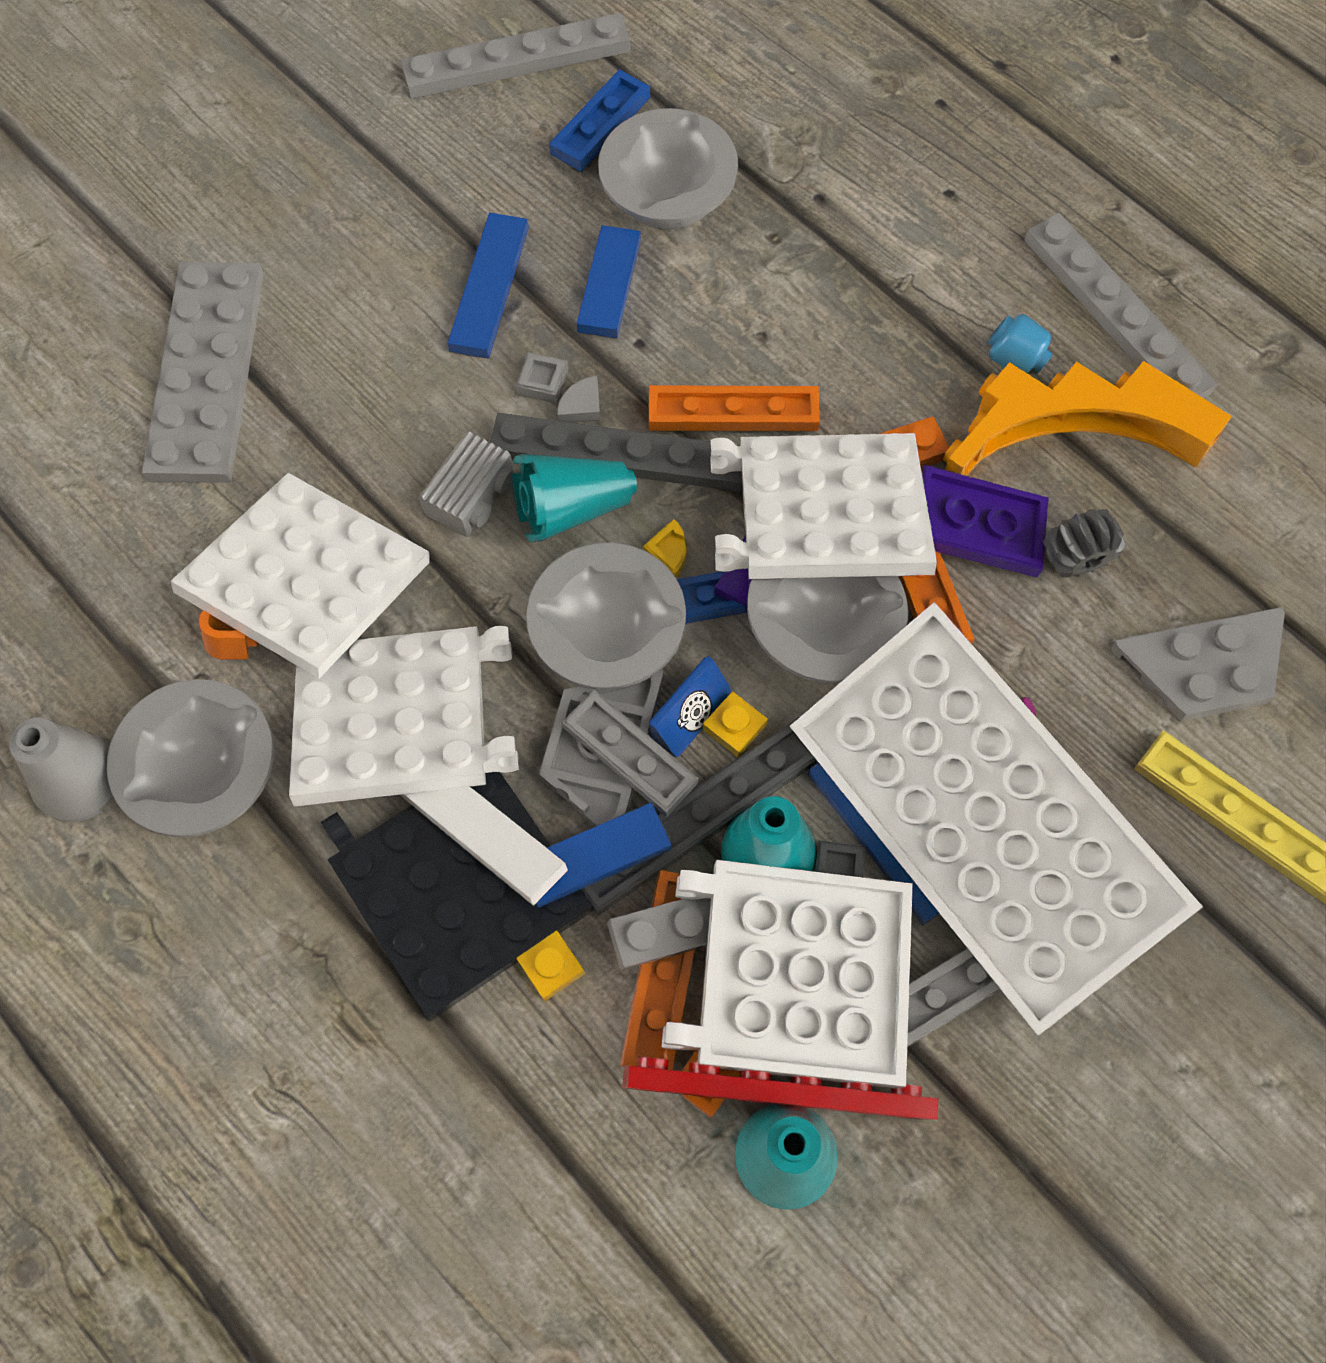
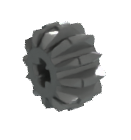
M1090 509L1083 514H1075L1074 517L1068 520H1062L1061 525L1052 528L1043 541L1047 550L1045 553L1050 564H1053L1057 573H1060L1062 577H1080L1087 572L1093 573L1096 569L1107 566L1109 561L1117 559L1126 546L1123 538L1124 533L1108 509H1099L1097 511Z

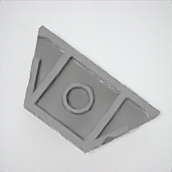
M1280 607L1115 640L1111 649L1118 659L1124 656L1142 675L1139 680L1152 693L1159 695L1163 699L1166 708L1179 721L1268 704L1275 696L1285 613L1283 608Z
M664 671L657 672L641 683L621 689L596 690L578 686L564 689L539 776L543 783L595 826L628 813L634 789L563 728L562 721L595 690L649 736V721L654 717L664 680Z

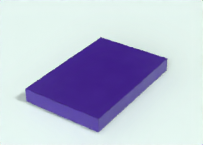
M923 465L921 472L936 552L1036 578L1043 571L1045 545L1043 541L1046 538L1049 497Z

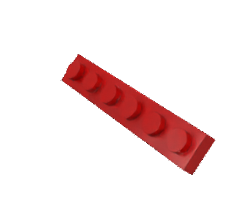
M638 1057L637 1066H626L623 1072L622 1089L775 1105H795L805 1108L919 1120H938L939 1098L922 1097L921 1086L906 1085L904 1088H891L890 1093L874 1092L871 1085L864 1083L841 1082L840 1088L821 1086V1079L813 1077H790V1083L770 1081L771 1074L761 1071H740V1077L720 1075L719 1067L699 1065L697 1062H689V1071L685 1072L668 1070L669 1060L652 1057Z

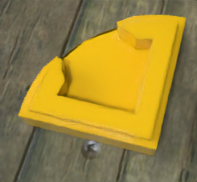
M673 519L643 546V550L665 564L675 578L680 575L686 563L687 544L682 527Z

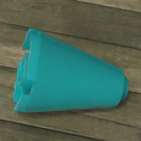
M520 454L513 460V464H521L520 472L512 473L516 512L519 522L528 521L532 532H526L524 535L530 543L543 541L630 504L632 495H635L637 492V482L633 470L627 469L626 465L621 461L538 454Z
M770 796L761 799L731 822L722 840L721 859L722 861L813 871L816 861V844L811 830L796 807L785 798Z
M767 1105L750 1116L739 1132L735 1147V1163L740 1179L754 1198L771 1208L793 1210L815 1202L827 1191L837 1169L838 1154L834 1136L825 1121L809 1108L795 1105ZM784 1140L795 1143L801 1154L791 1155L787 1153L783 1145Z

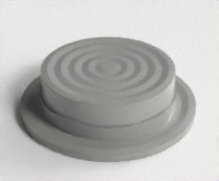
M673 108L655 109L637 114L625 120L609 134L599 154L598 170L605 193L617 207L645 225L662 229H674L699 221L709 212L716 209L728 197L736 182L738 157L731 138L718 124L709 118L688 110Z
M594 543L565 553L543 571L536 581L528 600L527 628L537 655L560 678L588 689H621L650 678L659 672L673 657L681 643L685 630V599L673 573L652 554L637 547L621 543Z
M898 576L752 579L748 591V618L759 646L767 653V656L785 670L815 682H842L907 626V599Z
M194 679L164 686L140 700L126 714L113 735L107 755V778L112 795L119 807L130 819L146 830L159 835L193 837L216 831L244 814L263 791L270 776L274 759V742L271 728L258 705L247 694L229 684L214 680Z

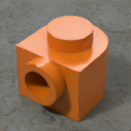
M204 610L199 616L201 637L204 649L210 656L222 660L248 659L249 647H258L259 643L208 612Z

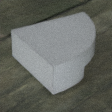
M597 376L582 379L567 389L558 405V421L601 420Z

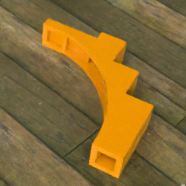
M1076 361L1065 375L1061 372L1057 373L1048 387L1009 362L999 375L992 373L985 380L979 390V395L983 398L977 413L978 415L968 429L970 434L963 442L956 439L944 455L943 461L947 463L946 471L968 476L982 459L1016 442L1047 434L1083 431L1113 434L1142 441L1165 450L1196 468L1219 439L1232 416L1145 361L1139 365L1133 374L1127 371L1124 372L1115 385Z

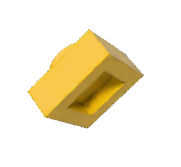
M732 691L703 723V731L739 758L767 726L768 718Z
M555 931L516 958L544 1002L585 975L584 969L558 931Z

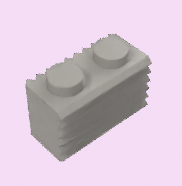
M467 431L419 496L424 515L466 537L471 536L472 531L476 527L481 528L487 522L492 510L491 504L494 503L495 498L499 497V494H506L512 486V473L515 472L511 454L507 450H502L499 446H495L492 442L488 443L485 439H481L478 435H473L470 431Z

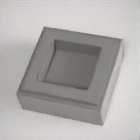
M528 352L516 384L517 395L557 403L568 372V361Z

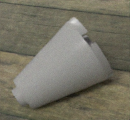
M40 717L28 719L15 728L9 742L10 751L34 803L45 814L58 821L79 822L97 816L102 812L101 808L111 798L114 799L107 778V755L110 742L107 739L85 730Z

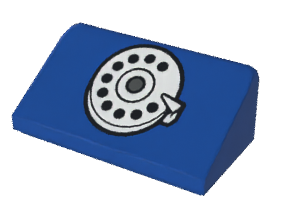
M709 656L707 658L704 657L649 721L650 738L673 757L677 758L684 752L703 729V723L732 692L712 658Z

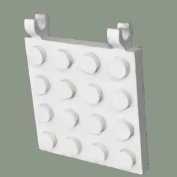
M915 433L741 437L740 446L735 445L727 438H714L711 440V473L725 474L733 471H742L746 542L731 534L715 536V567L717 571L728 572L735 569H748L749 579L935 575L937 560Z
M476 626L359 639L341 655L320 679L296 665L289 797L293 806L435 791L466 785H486L485 773H506L519 770L514 736H500L484 746L481 662H504L512 659L508 627H492L485 631L482 636H479Z
M716 860L713 874L692 870L680 871V877H677L675 897L691 900L711 899L701 1025L666 1022V1026L663 1027L661 1048L698 1050L697 1063L699 1065H710L720 1069L761 1071L772 1075L813 1077L825 1081L855 1082L888 1088L906 1087L912 883Z

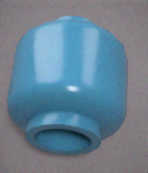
M1019 314L1014 318L1007 315L987 341L992 346L989 355L1002 368H1005L1010 362L1026 373L1031 370L1038 374L1053 354L1047 350L1052 337L1049 331L1025 314Z

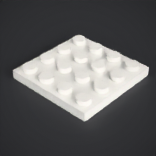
M287 473L171 580L173 593L320 679L429 564V551L292 474Z

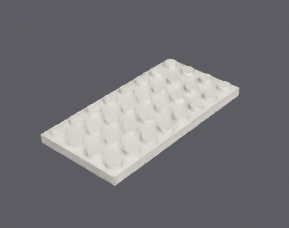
M935 602L790 725L791 729L1038 1036L1203 908L1192 893Z

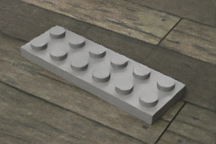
M179 262L142 474L147 482L232 483L264 275L260 263Z

